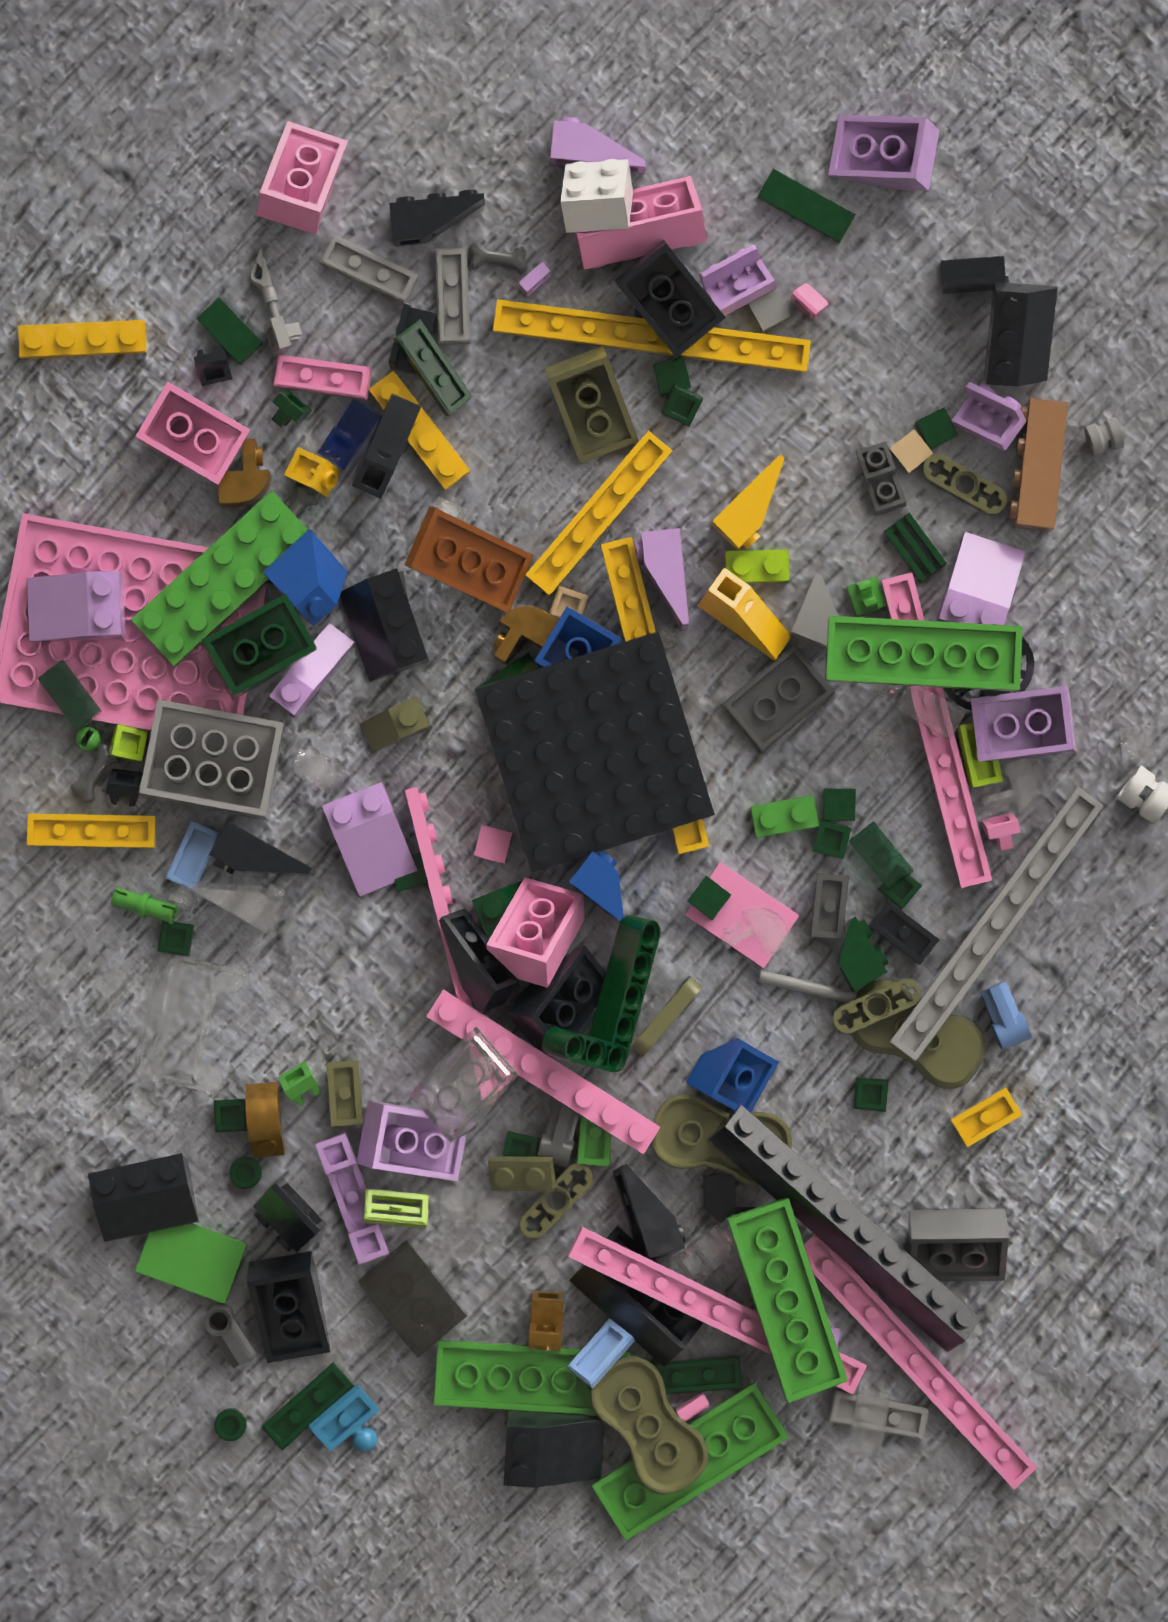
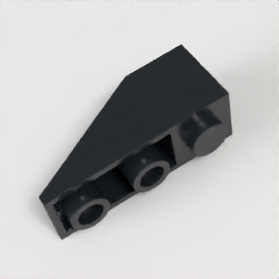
M463 190L459 192V196L446 197L445 193H433L427 195V199L415 200L413 196L396 198V202L389 203L394 246L428 243L484 206V193L478 194L477 190Z
M391 394L353 475V487L377 498H382L420 411V405L396 394Z

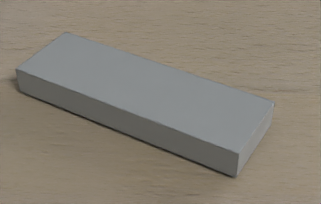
M334 234L320 260V265L403 304L408 301L419 278V274Z
M467 248L435 249L439 345L470 344Z
M834 1389L828 1422L923 1440L929 1408L856 1393L851 1394Z

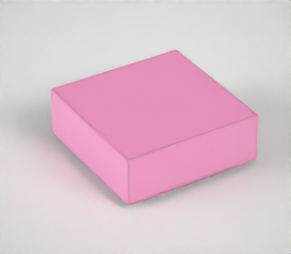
M482 825L474 856L505 864L513 833Z
M701 1392L678 1406L676 1412L683 1421H686L709 1407V1401L705 1394Z

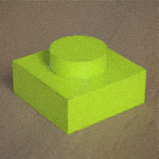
M116 724L108 756L136 763L142 762L148 731Z

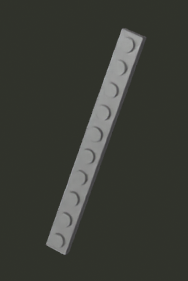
M1079 787L1074 790L889 1041L891 1045L914 1062L919 1058L1103 808L1101 803Z

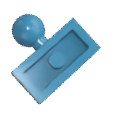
M357 1384L309 1424V1427L330 1452L350 1435H352V1444L359 1452H369L377 1444V1435L373 1429L361 1426L380 1409L361 1386Z

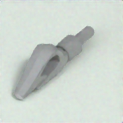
M259 249L250 272V281L255 286L262 288L264 303L269 306L271 316L274 318L280 316L276 305L278 298L271 282L265 258H263V250ZM257 266L262 269V278L260 280L255 278Z

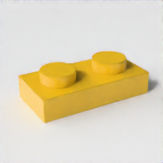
M1004 1087L950 1120L965 1146L969 1147L1022 1116V1113L1008 1089Z

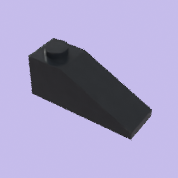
M466 908L442 916L439 922L465 993L480 1013L504 1004L519 983L517 978L487 950L486 945L489 940Z
M627 1164L621 1165L614 1170V1179L638 1254L650 1260H655L676 1254L684 1249L685 1233L682 1226L677 1224L675 1216Z

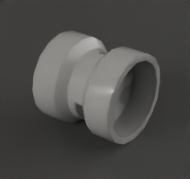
M1116 417L1105 420L1102 425L1090 424L1084 426L1086 442L1092 456L1103 454L1104 450L1108 448L1117 450L1124 447L1123 433Z

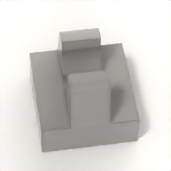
M283 316L270 318L264 326L273 357L285 354L292 346L291 342L298 340V336L302 335L299 322L285 324Z

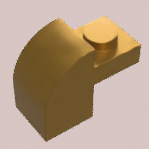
M255 438L246 439L242 445L243 471H227L218 485L219 504L222 508L243 507L254 504L265 495L270 486L271 473L269 469L258 470V466H264L263 447L257 446Z
M521 606L512 609L500 620V625L509 629L507 634L501 632L492 647L496 650L494 654L495 659L506 664L521 638L542 649L558 619L533 606Z
M278 1082L246 1084V1122L253 1158L285 1155Z
M532 1290L529 1349L561 1351L564 1292Z

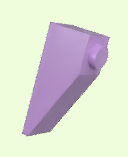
M562 117L561 121L554 120L550 155L551 165L565 166L566 164H573L579 161L587 163L601 162L609 159L628 160L630 173L645 174V160L586 123H580L579 119L573 117Z
M330 623L313 641L317 650L295 663L269 695L271 699L296 718L299 717L355 643Z

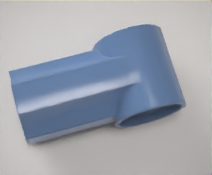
M1006 982L980 992L993 1022L991 1024L993 1033L1002 1051L1032 1038L1028 1024L1023 1014L1018 1011Z

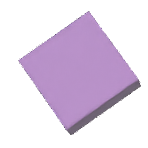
M541 262L519 282V289L528 298L551 277V271Z

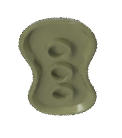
M884 979L870 982L861 990L856 999L893 984L895 981ZM903 985L900 986L901 992L893 997L891 990L885 992L891 1001L892 1010L899 1008L895 1002L900 999H905L907 1003L912 1001L911 996L913 994ZM879 997L870 999L867 1005L868 1011L874 1016L882 1015L886 1011L885 1001ZM862 1003L855 1005L859 1010L858 1012L849 1014L848 1028H852L854 1026L853 1020L861 1016L862 1023L869 1021L863 1012ZM915 1006L850 1034L854 1041L863 1049L874 1053L898 1056L911 1063L930 1083L946 1089L959 1088L972 1079L982 1063L986 1047L984 1034L973 1021L963 1016L950 1014L925 1050L914 1062L891 1045L889 1041Z
M678 1094L662 1103L653 1122L660 1126V1129L651 1143L654 1153L663 1163L678 1169L696 1167L718 1168L729 1173L742 1183L750 1186H760L708 1140L730 1113L719 1110L704 1099L692 1094ZM750 1112L792 1149L791 1131L781 1118L768 1112Z
M635 1356L618 1360L593 1389L591 1388L590 1400L596 1415L605 1424L618 1432L627 1443L636 1474L643 1485L649 1490L663 1495L681 1491L695 1482L707 1467L708 1449L706 1443L695 1428L683 1421L674 1412L668 1402L663 1379L653 1364L641 1357Z

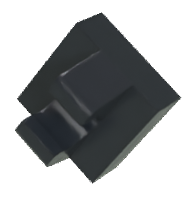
M220 345L215 346L216 352L204 354L203 349L197 351V356L194 357L195 367L202 386L232 380L231 369L225 350Z
M112 768L107 781L106 794L110 796V801L113 805H117L119 796L129 797V807L136 805L143 772Z

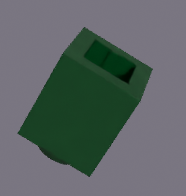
M856 917L849 919L847 922L836 963L852 991L858 990L887 973L885 965L889 964L881 948L874 949L868 939L873 934L865 920L858 921Z

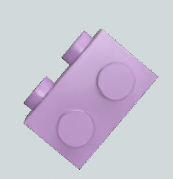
M755 245L738 250L733 256L718 264L709 266L699 274L704 291L710 295L711 300L724 316L777 288L775 280L760 259Z
M968 382L965 388L969 397L952 419L954 426L1006 451L1026 423V419L1021 411V405L1009 396L1002 398L996 395L991 388L984 384L977 386Z

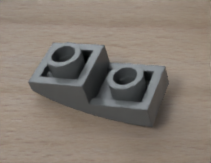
M886 441L857 450L856 455L876 516L906 507V500Z

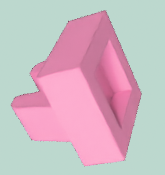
M1013 812L982 820L985 834L989 840L996 839L997 846H1000L1001 851L1013 848L1012 834L1020 833L1019 822Z

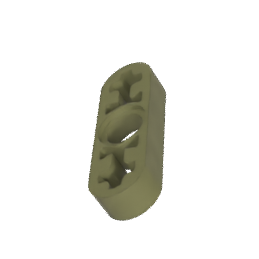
M935 454L927 458L923 464L922 474L927 482L986 515L994 516L1001 513L1006 507L1007 495L1002 488L951 459ZM937 462H941L943 464L942 470L948 474L951 473L952 468L958 471L951 479L950 486L944 484L948 479L946 476L938 474L935 478L931 475L932 469L929 467V464L936 465ZM966 476L973 481L974 487L970 493L962 494L956 489V480L959 477ZM981 484L985 486L982 493L987 496L996 493L998 495L997 501L1001 504L1000 506L994 505L990 509L986 506L988 501L985 498L979 496L977 502L971 498L978 492Z
M690 976L631 1047L644 1057L703 986Z
M902 979L842 1005L834 1013V1026L841 1033L851 1034L915 1006L920 1000V987L911 979ZM906 985L908 989L914 988L915 993L911 996L912 1001L907 1003L905 999H900L895 1002L899 1008L892 1010L891 1001L885 992L891 990L893 997L901 992L900 986ZM874 997L882 998L886 1003V1011L880 1016L872 1015L867 1008L868 1002ZM862 1003L863 1012L869 1021L862 1023L861 1016L853 1020L854 1026L852 1028H848L846 1024H839L838 1020L842 1018L841 1012L847 1010L849 1014H854L859 1011L855 1005Z
M574 1163L570 1165L555 1180V1189L553 1191H545L522 1215L520 1220L522 1233L532 1239L542 1237L591 1186L593 1181L591 1169L586 1164ZM575 1169L577 1172H580L583 1169L586 1171L584 1178L587 1182L584 1185L577 1183L571 1189L577 1194L571 1198L569 1192L558 1184L564 1180L565 1184L568 1185L573 1179V1176L570 1174L571 1171ZM554 1191L563 1193L566 1198L564 1207L559 1210H554L547 1204L548 1195ZM542 1203L546 1212L555 1217L549 1221L548 1217L545 1216L540 1222L542 1230L538 1232L536 1229H533L530 1232L527 1230L529 1223L526 1219L529 1216L536 1218L542 1212L536 1207Z

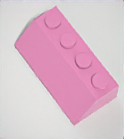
M691 176L633 189L629 229L574 232L584 270L601 268L607 264L620 261H632L637 257L647 254L663 240L671 250L684 246L692 247L707 241L703 212Z

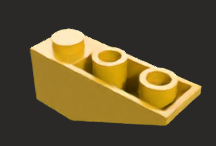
M725 568L697 605L774 661L792 637L755 591Z

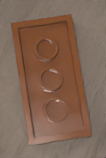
M429 506L405 566L508 613L511 610L533 555L442 510Z

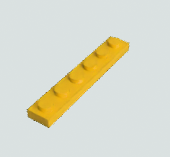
M648 430L525 576L550 597L672 454L673 450Z

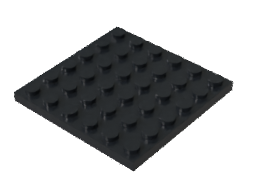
M659 631L474 689L532 873L590 855L592 851L597 853L715 815Z

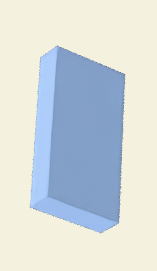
M191 820L166 875V879L196 891L211 858L209 854L221 833Z
M609 1318L567 1367L593 1389L635 1340L633 1336Z

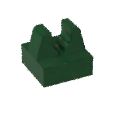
M290 390L279 392L272 401L279 409L271 420L282 428L283 425L287 426L291 420L295 422L305 420L312 410Z

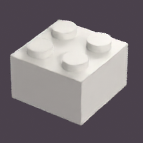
M609 159L601 162L587 163L579 161L565 165L561 207L566 233L629 229L633 186L628 160Z

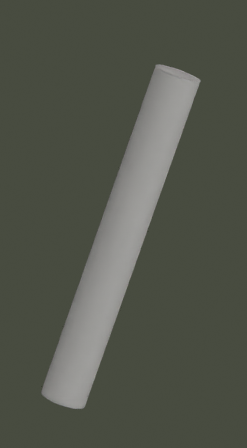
M763 970L760 972L758 981L759 983L844 1003L853 1001L854 997L853 991Z

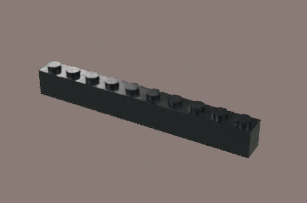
M741 1105L724 1118L708 1139L774 1199L789 1198L794 1216L946 1352H949L968 1339L981 1319L976 1313L746 1108Z

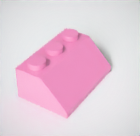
M524 877L486 945L487 950L517 979L548 988L585 920L584 894Z

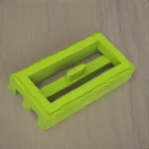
M365 1189L362 1223L424 1229L427 1227L429 1195ZM372 1199L421 1204V1208L395 1204L372 1203ZM371 1211L421 1216V1218L371 1213Z

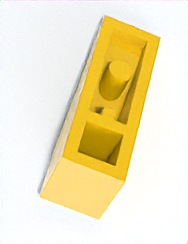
M781 454L712 521L711 525L737 551L743 546L748 550L761 537L757 532L761 529L785 459Z

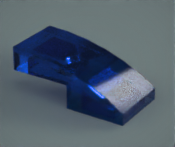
M354 398L338 424L332 428L317 453L345 470L374 429L381 415Z

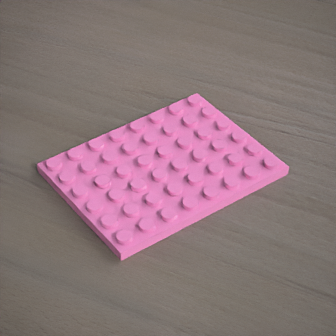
M22 513L0 626V703L115 725L121 724L152 731L158 699L244 715L248 692L234 700L231 699L201 644L174 667L131 620L209 547ZM95 571H120L123 574L126 638L29 642L27 578ZM269 582L213 633L264 606Z

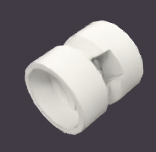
M1140 765L1120 791L1117 800L1130 809L1139 808V815L1154 825L1168 808V784L1164 781L1157 783L1155 775ZM1146 786L1151 791L1143 800L1139 795Z

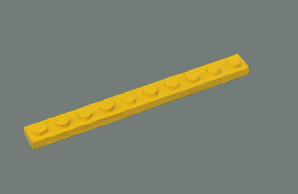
M497 299L493 333L674 356L644 318ZM713 328L678 357L807 373L811 340Z
M632 537L601 544L600 547L624 641L656 632ZM703 819L672 828L678 854L710 846Z

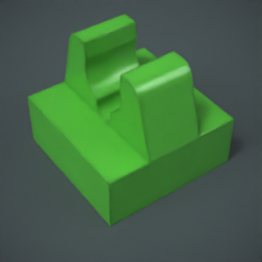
M877 576L846 587L856 617L887 607Z
M306 1061L278 1077L289 1100H293L298 1105L304 1104L301 1094L311 1090L315 1096L320 1093L318 1083Z

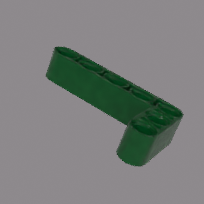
M634 915L623 917L618 926L589 1036L552 1027L545 1033L542 1043L543 1050L547 1055L610 1072H619L623 1069L628 1058L660 939L661 930L656 921Z

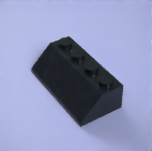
M618 1225L606 1237L638 1253L634 1240ZM584 1264L580 1266L569 1280L610 1319L633 1336L634 1340L663 1367L685 1348L704 1323Z

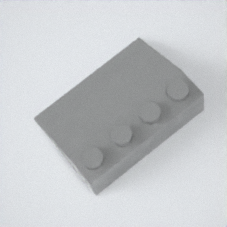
M158 699L139 794L147 799L268 821L284 723Z

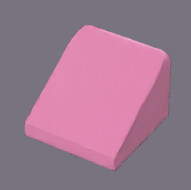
M807 283L792 293L791 302L811 320H815L828 306V302Z

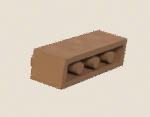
M1030 398L1026 406H1021L1026 423L1024 424L1023 438L1018 437L1016 444V456L1021 457L1020 469H1014L1012 488H1017L1016 500H1011L1009 519H1014L1013 528L1051 532L1055 528L1068 402Z

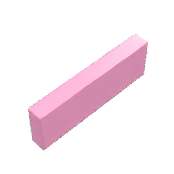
M278 355L273 386L275 388L367 400L372 368Z

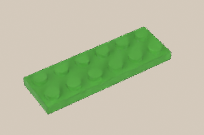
M271 490L131 620L169 662L176 667L201 644L202 639L211 635L270 581L263 571L308 529Z
M829 616L825 681L1018 692L1020 691L1023 626Z
M785 1197L726 1218L785 1401L790 1403L848 1382L789 1198Z
M438 1340L434 1405L596 1415L590 1400L591 1387L573 1374L567 1367L583 1348L561 1347V1351L529 1349V1345ZM626 1351L620 1359L630 1357V1351Z
M755 1382L688 1423L703 1437L708 1449V1463L701 1476L685 1489L667 1495L657 1494L649 1490L639 1480L634 1468L633 1459L592 1484L593 1489L626 1541L789 1438Z

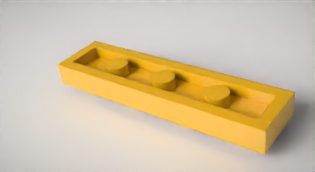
M145 320L18 326L19 357L21 359L147 353Z
M394 370L369 389V392L383 410L392 393L420 405ZM421 407L407 442L446 491L468 475L470 470Z
M28 814L27 846L156 848V816Z

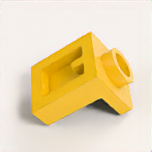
M298 447L284 476L328 497L331 490L337 484L341 469L328 460Z

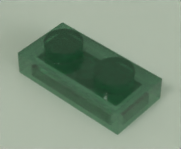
M61 660L37 678L76 730L102 712L65 660Z

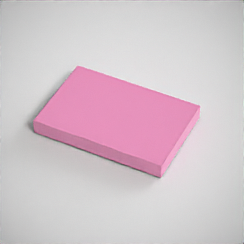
M720 862L710 876V879L731 894L730 898L713 920L709 919L692 905L685 913V916L764 968L799 915Z

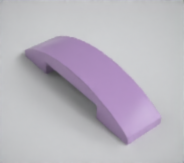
M346 1133L316 1143L315 1146L325 1173L328 1175L358 1263L362 1264L389 1254L380 1224L362 1223L364 1215L363 1204L365 1201L364 1191L367 1189Z

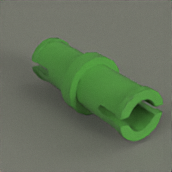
M120 887L115 889L111 900V906L135 912L138 917L144 919L149 916L169 924L174 923L178 913L177 904L154 899L152 894L144 893L141 895Z

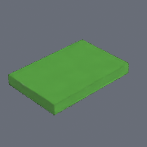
M194 1223L151 1232L148 1234L135 1272L226 1304L248 1243Z

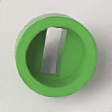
M84 726L76 733L75 741L80 749L92 752L101 745L102 736L96 728ZM90 730L93 734L86 746L81 743Z

